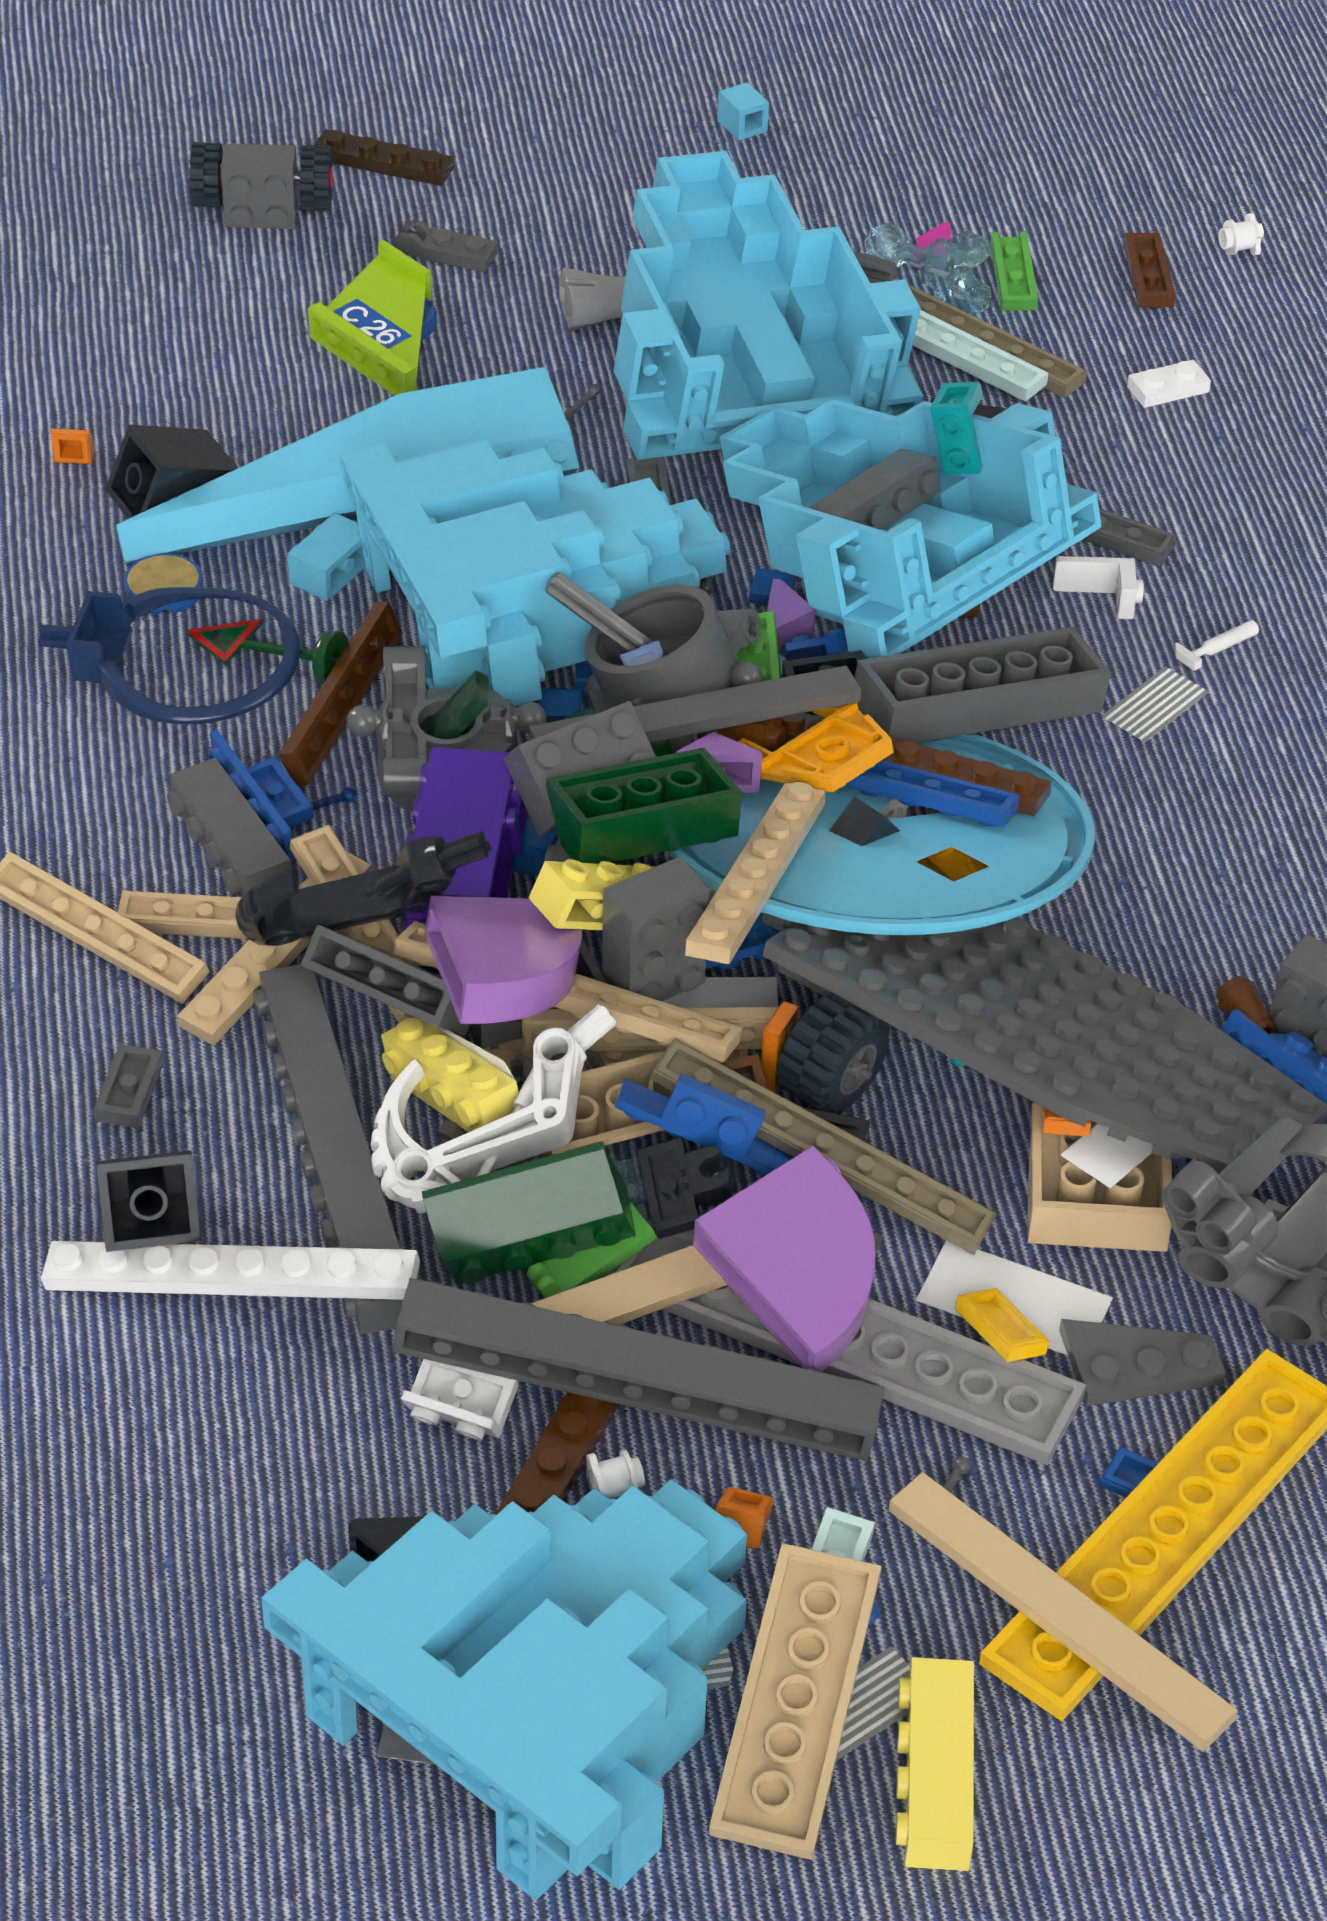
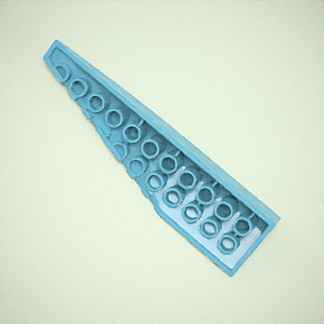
M546 367L400 393L117 524L116 531L124 564L136 562L146 556L160 553L179 554L314 528L322 524L334 513L351 520H356V507L344 487L340 454L385 443L393 457L398 456L400 461H405L487 439L494 452H500L503 458L545 448L553 462L558 461L560 463L563 476L574 474L579 469L571 431Z

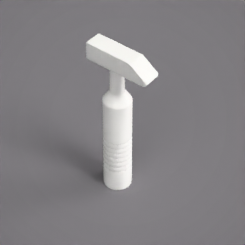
M1253 620L1245 622L1238 627L1206 640L1201 648L1192 652L1181 644L1175 643L1176 659L1195 671L1202 667L1200 656L1204 654L1212 656L1259 633L1258 625Z

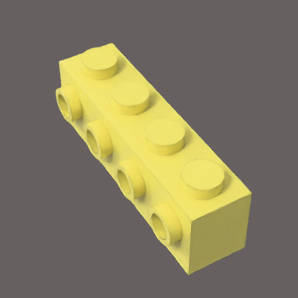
M567 859L565 862L545 861L529 899L555 928L603 930V888L654 867L642 863H636L634 866L616 865L608 861H602L599 864L581 863L572 859Z
M414 1017L402 1020L396 1027L381 1034L385 1053L382 1054V1060L392 1080L395 1081L400 1073L415 1059L421 1065L425 1076L418 1082L411 1093L467 1132H471L513 1113L515 1107L512 1103L519 1093L516 1080L435 1026Z

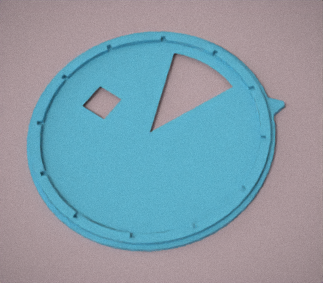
M976 734L918 742V744L942 751H952L963 757L992 762L996 766L1018 772H1028L1036 777L1051 780L1050 796L1036 816L1016 812L1003 827L984 826L974 819L963 816H945L941 813L888 819L900 830L899 832L860 846L829 830L854 796L879 813L893 798L881 795H865L860 790L847 787L846 785L833 793L826 791L824 808L761 912L814 927L879 935L939 934L975 929L1004 922L1026 914L1055 899L1082 876L1090 863L1094 850L1095 828L1093 820L1082 798L1065 780L1042 763L1022 752ZM760 779L759 793H742L738 836L721 839L715 843H702L667 852L673 859L681 856L701 881L717 892L784 783ZM953 847L989 867L953 882L916 861Z

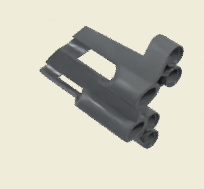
M1281 1117L1219 1174L1208 1164L1197 1161V1158L1192 1159L1163 1189L1162 1199L1172 1228L1184 1245L1178 1254V1263L1183 1271L1204 1285L1214 1288H1229L1243 1300L1262 1311L1261 1321L1266 1329L1275 1337L1297 1346H1310L1318 1341L1327 1344V1125L1312 1124L1303 1126L1290 1117ZM1287 1156H1308L1324 1162L1326 1167L1278 1218H1275L1270 1209L1259 1199L1250 1196Z

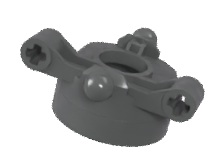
M667 585L637 593L610 609L653 642L658 640L661 648L667 651L668 655L645 664L624 666L620 655L627 652L593 627L589 631L584 645L585 656L593 671V674L586 681V694L588 696V691L601 689L610 708L627 701H631L633 706L758 683L762 682L763 679L762 671L755 663L749 661L738 663L736 658L741 648L756 644L759 641L761 625L756 610L747 608L717 611L708 593L700 588L689 585ZM711 731L669 739L672 753H676V751L710 734Z
M425 646L383 647L386 701L381 703L378 710L364 704L355 706L349 711L346 720L350 732L356 736L364 738L371 736L377 731L378 772L380 784L384 790V797H389L398 806L413 813L414 801L419 792L422 764L429 763L432 747L510 753L517 747V729L523 733L530 734V726L546 723L547 716L544 708L538 703L529 701L515 708L511 700L504 699L489 688L426 689ZM437 733L465 734L458 738L441 739L430 736L431 734Z

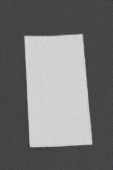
M946 1240L915 1301L962 1317L955 1310L958 1295L997 1288L1049 1340L1048 1349L1068 1356L1059 1331L1061 1319L1102 1323L1113 1297L978 1249L973 1255Z

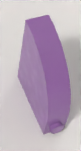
M430 896L425 937L460 1024H487L530 1017L544 1012L562 1001L574 985L582 940V929L555 928L530 899Z
M813 1145L695 1220L694 1248L802 1368H812L822 1372L846 1350L862 1325L868 1308L875 1271L876 1250L870 1220L863 1204L855 1191L842 1177L838 1165L831 1158H825Z

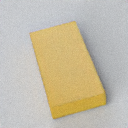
M997 1288L958 1295L955 1310L1006 1362L1046 1355L1049 1340Z

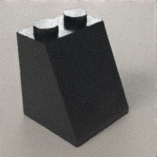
M128 425L105 490L129 519L238 469V467L208 430Z
M192 1150L96 1161L106 1252L201 1241Z

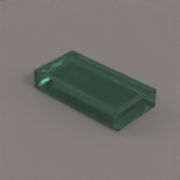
M476 670L429 720L428 735L441 739L457 738L487 706L488 676Z

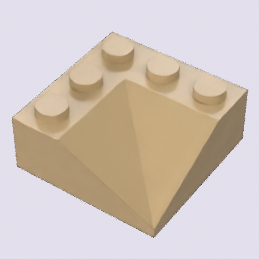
M1032 1103L1027 1207L1028 1243L1167 1252L1172 1225L1163 1203L1162 1191L1172 1180L1171 1157L1168 1159L1151 1153L1113 1187L1109 1188L1060 1156L1082 1136L1043 1133L1042 1106ZM1091 1121L1090 1129H1092L1098 1123Z

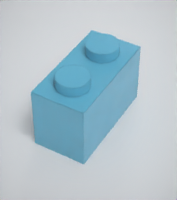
M334 513L322 524H319L303 541L293 546L287 557L289 584L326 601L332 598L364 569L358 523Z

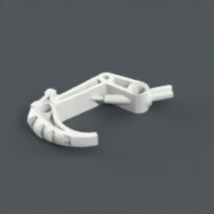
M598 1004L568 1031L563 1028H551L540 1033L535 1039L533 1046V1068L512 1103L515 1107L513 1113L430 1150H425L406 1133L405 1129L407 1101L415 1086L425 1076L421 1065L414 1059L389 1088L384 1097L382 1107L379 1108L375 1118L374 1127L376 1130L372 1132L371 1149L374 1153L371 1160L374 1174L381 1179V1189L390 1200L399 1201L407 1207L415 1208L417 1213H426L422 1191L483 1175L495 1169L568 1144L574 1134L581 1072L587 1059L585 1051L617 1025L616 1020L609 1014V1011L603 1005L600 1006ZM566 1053L559 1060H550L556 1054ZM417 1172H426L422 1178L410 1180Z

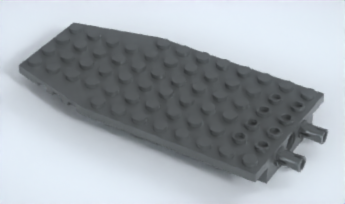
M763 913L762 923L781 932L766 941L762 956L777 963V971L823 996H827L829 993L838 995L862 1010L1073 1123L1085 1127L1087 1121L1091 1120L1109 1127L1107 1136L1123 1142L1126 1141L1128 1135L1151 1143L1153 1145L1152 1153L1168 1159L1170 1157L1180 1158L1183 1156L1190 1159L1197 1158V1161L1208 1164L1219 1174L1279 1118L1290 1117L1303 1126L1324 1124L1327 1119L1326 1103L1195 1011L1180 1004L1175 997L1159 993L1143 985L1135 976L1122 974L1106 966L1100 958L1094 955L1079 952L1066 945L1063 939L1054 935H1047L1029 926V923L1021 917L958 932L924 935H879L814 927Z

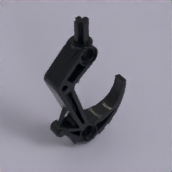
M482 831L446 843L442 837L438 836L422 837L408 842L393 866L298 889L295 870H289L271 877L248 890L237 904L236 922L240 931L255 944L279 946L312 936L317 924L333 930H340L422 912L429 908L430 896H441L452 884V877L455 875L456 868L489 857L488 851H491V846L488 841H485Z

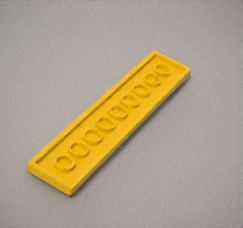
M1266 1348L1056 1573L1140 1636L1327 1430V1386ZM1020 1611L980 1653L979 1665L1061 1722L1103 1677L1101 1673Z

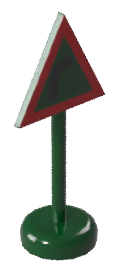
M263 619L185 630L186 635L224 665H227L241 648L282 656L285 651V646L249 640L264 623ZM327 631L320 636L314 651L300 648V659L312 660L314 677L321 685L324 684L348 646V638L343 632Z

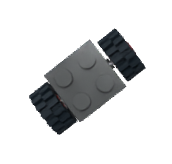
M193 142L190 151L189 168L191 204L193 207L218 208L224 205L225 227L296 229L299 207L298 186H300L302 210H331L333 190L331 146L302 145L300 170H297L296 145L225 143L223 151L221 143Z

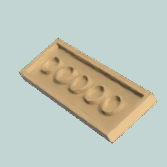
M785 1543L781 1544L709 1825L710 1836L813 1860L882 1566Z

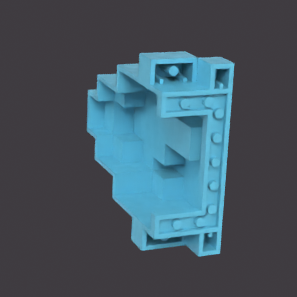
M727 151L657 158L653 188L637 189L632 219L646 248L630 250L621 303L623 314L613 371L628 401L623 431L637 460L722 449L720 436L773 406L807 414L834 399L889 415L899 416L922 402L923 394L908 368L921 307L905 279L870 283L839 226L804 230L775 174L740 178Z
M834 399L807 414L773 406L719 437L729 497L760 506L771 567L804 579L809 607L816 609L815 615L844 624L849 652L862 650L865 659L900 654L1102 527L1097 492L1066 484L1060 437L1055 436L1051 411L1016 403L991 419L973 414L972 418L983 468L979 474H945L931 416L930 406L932 403L923 401L899 416L889 415ZM900 448L935 456L941 492L883 530L808 508Z
M487 439L405 461H400L398 456L393 457L385 443L340 454L344 487L356 507L365 573L376 593L391 589L389 570H391L415 612L419 645L425 646V682L429 689L489 688L504 699L511 700L515 707L529 701L533 702L542 699L540 682L545 681V672L587 661L584 645L592 626L545 591L548 580L557 572L562 573L609 609L637 593L667 585H689L699 588L700 579L727 572L726 555L730 554L729 541L726 534L719 532L716 528L711 512H705L697 499L669 506L665 492L663 490L659 491L650 477L609 488L606 482H600L592 469L563 476L560 463L558 461L553 462L545 448L503 458L500 452H494Z
M672 1479L653 1496L645 1495L632 1485L616 1500L614 1498H607L593 1488L576 1505L569 1506L556 1495H553L535 1512H526L512 1501L497 1515H490L474 1504L455 1522H446L431 1511L375 1561L367 1562L352 1550L331 1570L324 1569L322 1571L306 1558L261 1597L264 1628L302 1658L306 1717L344 1746L358 1733L357 1701L496 1812V1869L535 1901L567 1870L578 1876L587 1866L620 1890L662 1847L664 1790L658 1781L704 1736L708 1677L704 1675L702 1670L745 1629L747 1599L743 1597L736 1586L726 1581L745 1564L747 1533L743 1531L742 1527L734 1519L723 1517L709 1507L698 1493L690 1489H684Z

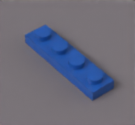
M881 760L874 767L866 770L846 784L847 787L858 789L865 795H881L897 799L900 803L907 806L920 805L932 808L945 816H963L977 820L980 824L989 827H1003L1017 812L1020 798L1019 794L886 760Z

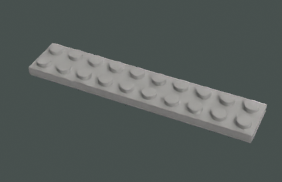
M650 1219V1221L648 1222V1224H649V1225L652 1227V1229H653L652 1221H651V1219ZM694 1229L662 1239H655L621 1264L615 1273L693 1245ZM728 1285L662 1309L798 1364ZM870 1298L864 1320L855 1338L846 1350L822 1371V1373L848 1379H859L869 1384L884 1387L882 1395L884 1400L1047 1466L1080 1406L1086 1390V1384L1023 1359L1006 1362L991 1346Z

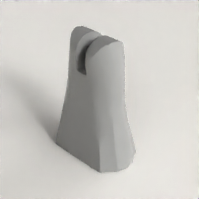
M562 268L559 277V297L568 329L572 331L622 317L621 303L626 276H606Z

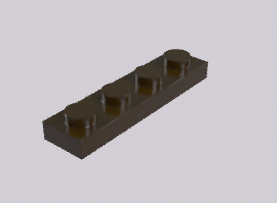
M325 129L314 144L331 146L334 164L442 186L454 169V156L441 154L434 150L426 151L412 148L401 143L393 144L379 141L372 137L346 134L340 130Z

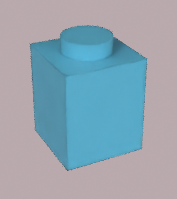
M748 82L719 91L717 120L738 141L767 132L769 102Z

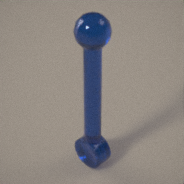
M346 787L340 794L312 801L310 804L313 806V810L342 801L353 803L357 799V792L352 787Z

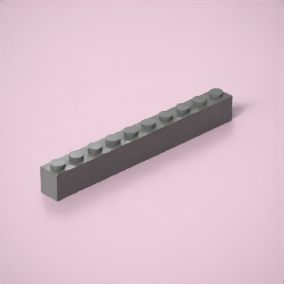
M298 964L259 972L261 990L253 992L255 1008L258 1017L266 1016L267 1022H263V1033L267 1048L275 1047L276 1053L272 1054L276 1080L284 1079L286 1084L281 1086L286 1113L294 1111L295 1118L291 1119V1128L295 1145H304L305 1151L300 1152L305 1179H314L315 1185L310 1186L315 1213H324L325 1219L320 1220V1226L325 1247L400 1249L378 1176L373 1171L370 1150L314 971ZM341 1298L346 1318L354 1317L359 1335L396 1328L403 1300Z
M409 1278L396 1324L392 1351L863 1461H868L876 1435L884 1389L882 1386L869 1384L859 1379L843 1378L822 1373L812 1368L791 1366L774 1362L764 1357H752L726 1351L716 1346L700 1345L679 1340L673 1336H661L631 1329L625 1325L609 1324L584 1318L577 1314H566L536 1307L530 1303H518L492 1297L482 1292L466 1291L445 1286L435 1281H423Z

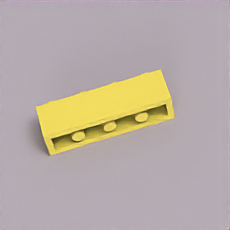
M912 1657L909 1678L900 1677L898 1709H908L907 1722L899 1721L897 1753L907 1754V1767L898 1766L896 1798L906 1799V1813L897 1812L896 1845L905 1846V1867L969 1871L973 1849L974 1661Z

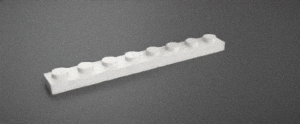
M51 1241L41 1281L45 1290L403 1300L409 1278L417 1279L420 1259L417 1250L170 1244L106 1252L105 1242Z

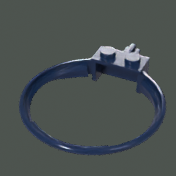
M157 588L135 595L123 603L121 596L116 593L87 591L73 627L41 624L39 628V646L67 649L73 680L102 683L111 698L123 708L138 716L170 724L191 725L218 722L240 716L258 708L276 696L288 684L296 671L300 658V640L297 630L284 612L257 596L221 588ZM200 598L231 599L262 608L278 621V626L285 639V651L279 666L260 686L230 701L201 707H177L162 704L138 692L118 671L133 632L132 627H129V625L139 617L165 605Z

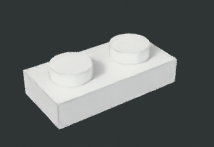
M1190 360L1131 374L1128 376L1127 387L1140 404L1146 408L1208 393L1211 380L1195 360Z

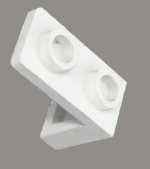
M1058 556L1056 558L1053 578L1054 591L1115 593L1117 618L1133 619L1135 604L1142 603L1144 591L1143 580H1137L1135 558Z

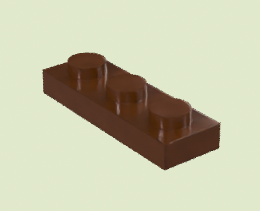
M1125 233L1123 247L1138 307L1151 309L1174 307L1176 294L1160 233Z

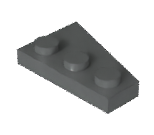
M1061 1319L1059 1331L1076 1380L1086 1384L1085 1396L1083 1398L1085 1406L1223 1385L1226 1372L1212 1335Z

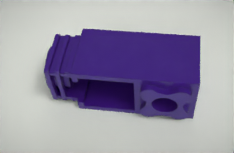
M432 747L429 763L422 764L419 792L414 801L412 813L413 824L416 826L414 835L407 836L406 844L412 840L428 836L442 837L446 843L482 831L485 841H488L491 846V851H488L489 857L456 868L455 875L452 877V884L441 896L508 898L515 856H521L523 853L525 828L529 819L528 811L503 759L509 752ZM428 909L405 915L404 920L406 924L403 927V931L414 921L426 925ZM419 966L428 971L440 973L437 968L431 966Z

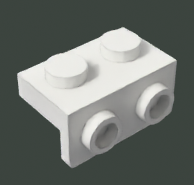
M423 1359L411 1392L404 1390L401 1400L412 1410L410 1414L412 1418L426 1424L437 1426L441 1419L456 1424L455 1431L471 1439L482 1441L484 1434L499 1439L519 1384L513 1379Z

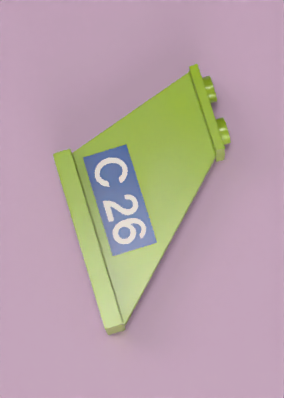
M385 240L378 242V255L327 307L320 302L308 307L309 337L392 395L417 391L425 299L428 298L432 301L431 271Z

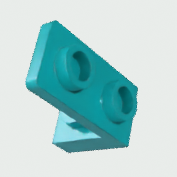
M980 382L943 383L930 406L945 474H979L983 468L972 418L983 396Z

